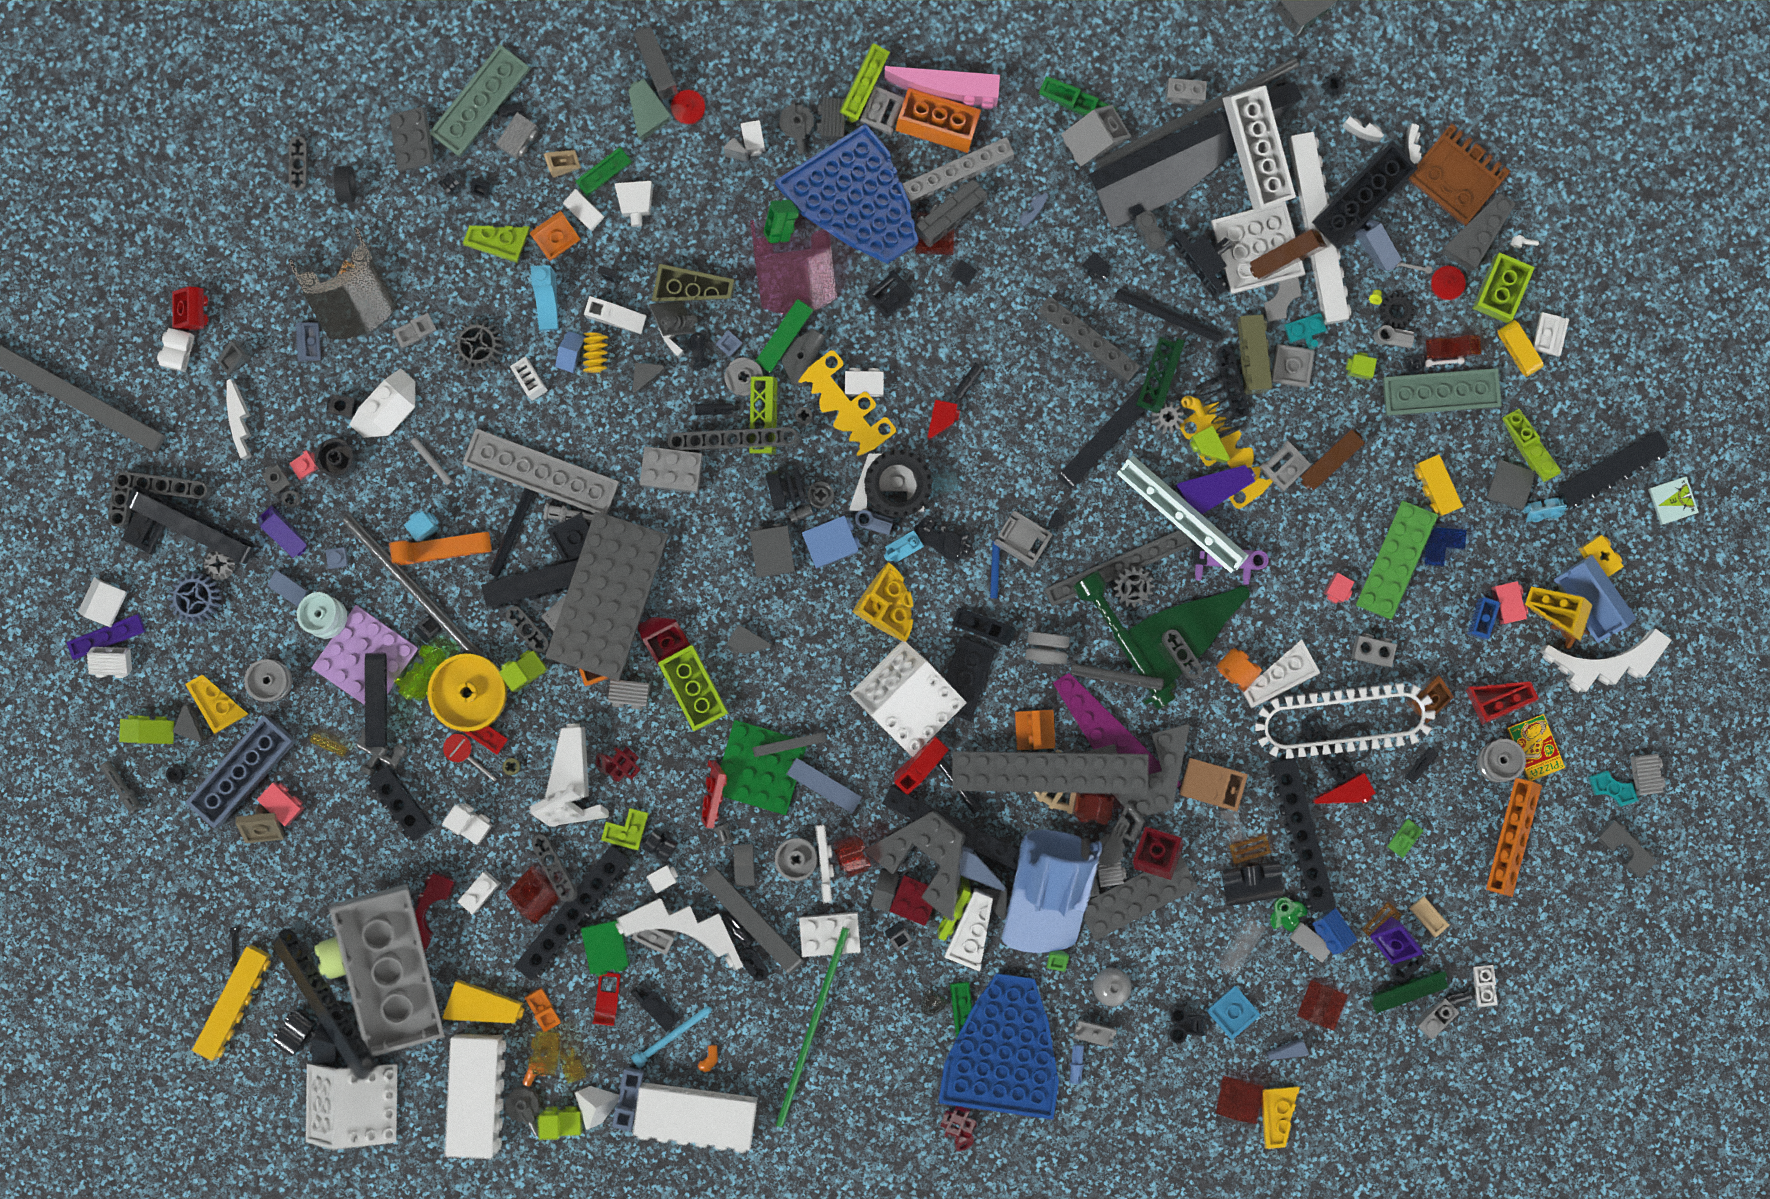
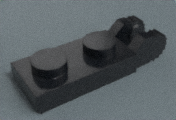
M641 981L639 983L640 987L649 996L644 999L635 989L631 991V994L667 1032L681 1019L680 1016L655 990L653 991L644 981Z

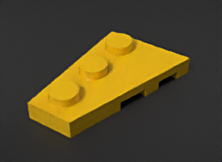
M200 675L185 684L214 734L249 715L204 675Z

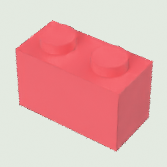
M1518 581L1491 587L1494 600L1500 602L1497 613L1500 624L1527 619L1528 608L1523 603V588L1518 584Z
M275 782L261 794L257 801L270 813H275L278 821L284 826H289L305 808L302 806L303 802L298 797H292L288 793L289 789L280 782L278 784Z

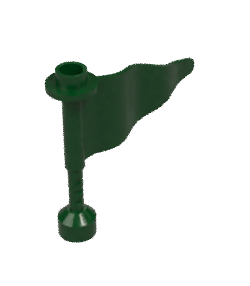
M1098 570L1087 575L1072 586L1080 600L1094 602L1113 631L1115 640L1138 675L1164 680L1161 690L1147 688L1150 694L1142 699L1144 705L1152 702L1156 710L1164 707L1176 698L1171 689L1177 685L1174 680L1183 673L1163 644V633L1168 630L1178 631L1196 659H1198L1212 644L1226 621L1250 596L1248 588L1241 586L1222 594L1163 610L1127 630V628L1122 626L1103 596L1106 582ZM1169 634L1168 642L1175 644V647H1172V649L1174 650L1176 647L1181 646L1180 643L1176 645L1174 642L1175 635ZM1180 649L1177 653L1180 660L1186 659L1187 652L1184 649ZM1190 659L1188 662L1183 663V665L1188 664L1190 666L1189 662H1192V660Z

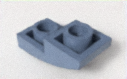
M1046 192L1043 195L1040 193L1035 195L1031 199L1032 202L1029 206L1032 212L1028 210L1020 216L1021 219L1018 224L1022 230L1029 226L1041 212L1048 197Z

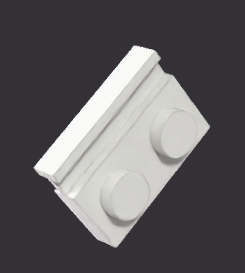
M1544 312L1540 313L1533 342L1535 350L1549 355H1556L1557 357L1561 356L1569 319Z

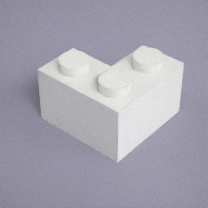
M467 803L454 805L442 825L455 834H461L476 845H479L493 826L489 823L490 819L483 814L479 816L473 812L475 809Z

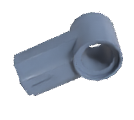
M861 510L856 514L854 521L859 528H866L889 536L894 519L871 513L868 510ZM859 515H867L869 522L867 524L860 523Z

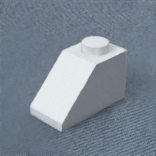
M760 120L741 123L747 154L751 156L761 155L765 151Z

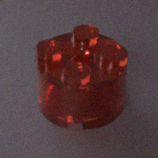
M1076 793L1073 815L1077 816L1078 821L1088 822L1091 819L1096 820V823L1108 824V820H1112L1115 796L1110 794L1109 798L1105 797L1106 793Z
M853 835L833 842V846L837 847L834 851L840 869H844L847 873L843 875L845 879L868 872L871 863L868 856H865L863 853L865 846L862 838Z

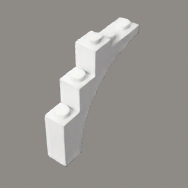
M1650 629L1630 649L1616 656L1598 660L1576 658L1564 654L1550 645H1543L1539 652L1543 654L1542 657L1546 661L1557 664L1559 666L1558 669L1562 673L1570 674L1566 681L1570 683L1569 687L1576 692H1587L1597 676H1599L1598 680L1605 685H1615L1626 669H1628L1627 673L1634 678L1645 677L1669 645L1671 639L1657 629Z

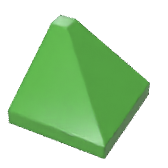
M1062 950L1050 951L1046 968L1065 972L1069 954Z

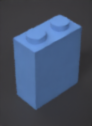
M845 516L802 532L816 569L859 553L858 548L861 545L857 536L853 537L851 530L854 528L850 518L846 520Z

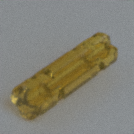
M314 733L310 739L311 743L319 745V747L332 753L336 752V755L341 757L345 756L348 749L326 737L322 738L317 733Z

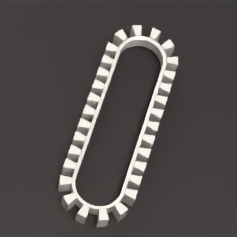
M1395 683L1398 693H1391L1392 685L1385 684L1383 685L1385 694L1380 695L1379 685L1370 686L1373 693L1371 696H1366L1367 687H1360L1358 689L1361 697H1354V688L1346 689L1348 698L1342 699V690H1334L1336 700H1329L1330 691L1321 692L1324 701L1317 702V692L1309 693L1311 703H1305V694L1297 695L1299 704L1293 705V695L1285 696L1287 703L1285 706H1280L1278 697L1270 700L1275 708L1274 710L1269 712L1263 706L1259 711V715L1266 717L1265 723L1256 722L1255 731L1265 730L1266 736L1258 738V741L1262 747L1268 741L1274 745L1269 754L1277 757L1279 748L1286 749L1287 759L1294 758L1292 748H1299L1298 757H1305L1304 747L1310 746V756L1319 755L1316 747L1319 745H1323V754H1331L1328 744H1335V753L1343 752L1341 743L1346 742L1347 752L1355 751L1353 744L1355 741H1360L1359 750H1368L1365 740H1372V749L1380 748L1377 739L1384 738V748L1393 747L1390 737H1396V746H1403L1405 744L1402 736L1409 735L1411 744L1419 742L1415 732L1421 729L1428 735L1432 728L1423 723L1425 718L1435 720V711H1425L1424 705L1432 703L1428 694L1421 700L1416 697L1421 690L1420 687L1413 684L1411 692L1407 693L1403 692L1404 683ZM1408 696L1415 699L1422 710L1419 724L1414 729L1406 732L1290 745L1277 743L1268 732V722L1271 716L1285 709Z

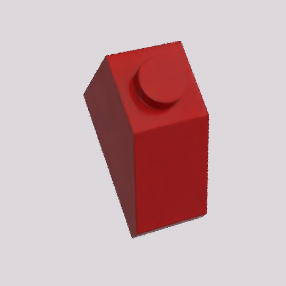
M935 400L927 439H933L953 426L954 420L958 421L960 410L957 409L958 404Z

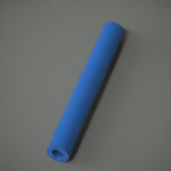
M994 541L992 542L990 598L998 599L1000 548L994 544Z

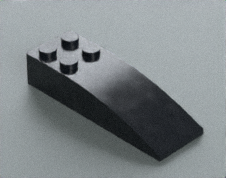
M1394 141L1386 142L1333 196L1313 219L1312 223L1338 250L1418 167Z

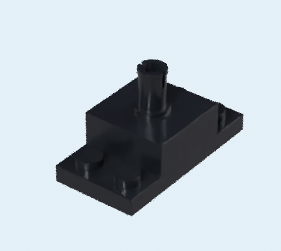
M1179 229L1173 234L1170 242L1216 301L1226 291L1225 282L1222 278L1216 277L1227 267V264L1220 255L1232 248L1231 243L1226 244L1229 240L1224 237L1223 240L1212 246L1205 235H1203L1191 244V238L1188 233L1182 232Z

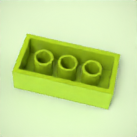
M694 645L658 662L693 731H697L729 714Z

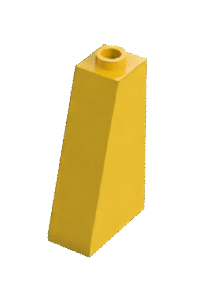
M458 979L455 981L442 1018L445 1020L515 1023L518 1019L521 1020L525 1009L522 1008L523 1002Z

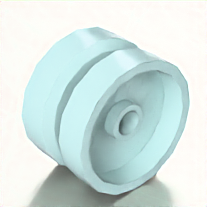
M316 592L304 597L297 609V621L306 632L319 638L329 639L337 636L344 629L347 622V611L339 600L328 594Z

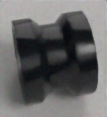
M449 172L446 174L445 179L438 182L450 196L454 194L456 189L462 186Z

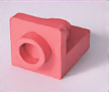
M305 450L303 455L289 463L299 480L319 469L315 462L314 452L311 453Z

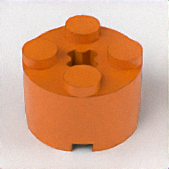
M1233 648L1216 665V668L1232 684L1238 683L1239 686L1237 688L1245 692L1259 677L1262 669L1257 664L1249 662L1248 655L1243 651Z

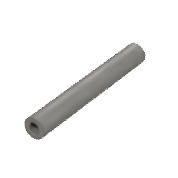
M417 437L411 441L412 445L447 486L450 485L453 480Z

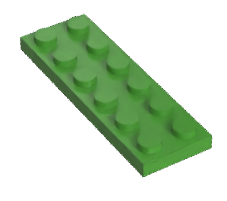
M1405 501L1401 502L1356 603L1357 607L1391 621L1393 620L1437 521L1438 514Z

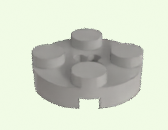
M738 358L729 364L725 372V383L728 389L735 395L742 397L750 396L751 377H763L760 366L753 360ZM742 372H744L746 375L749 374L747 382L739 380L738 377L741 376ZM756 381V390L758 391L762 386V381Z

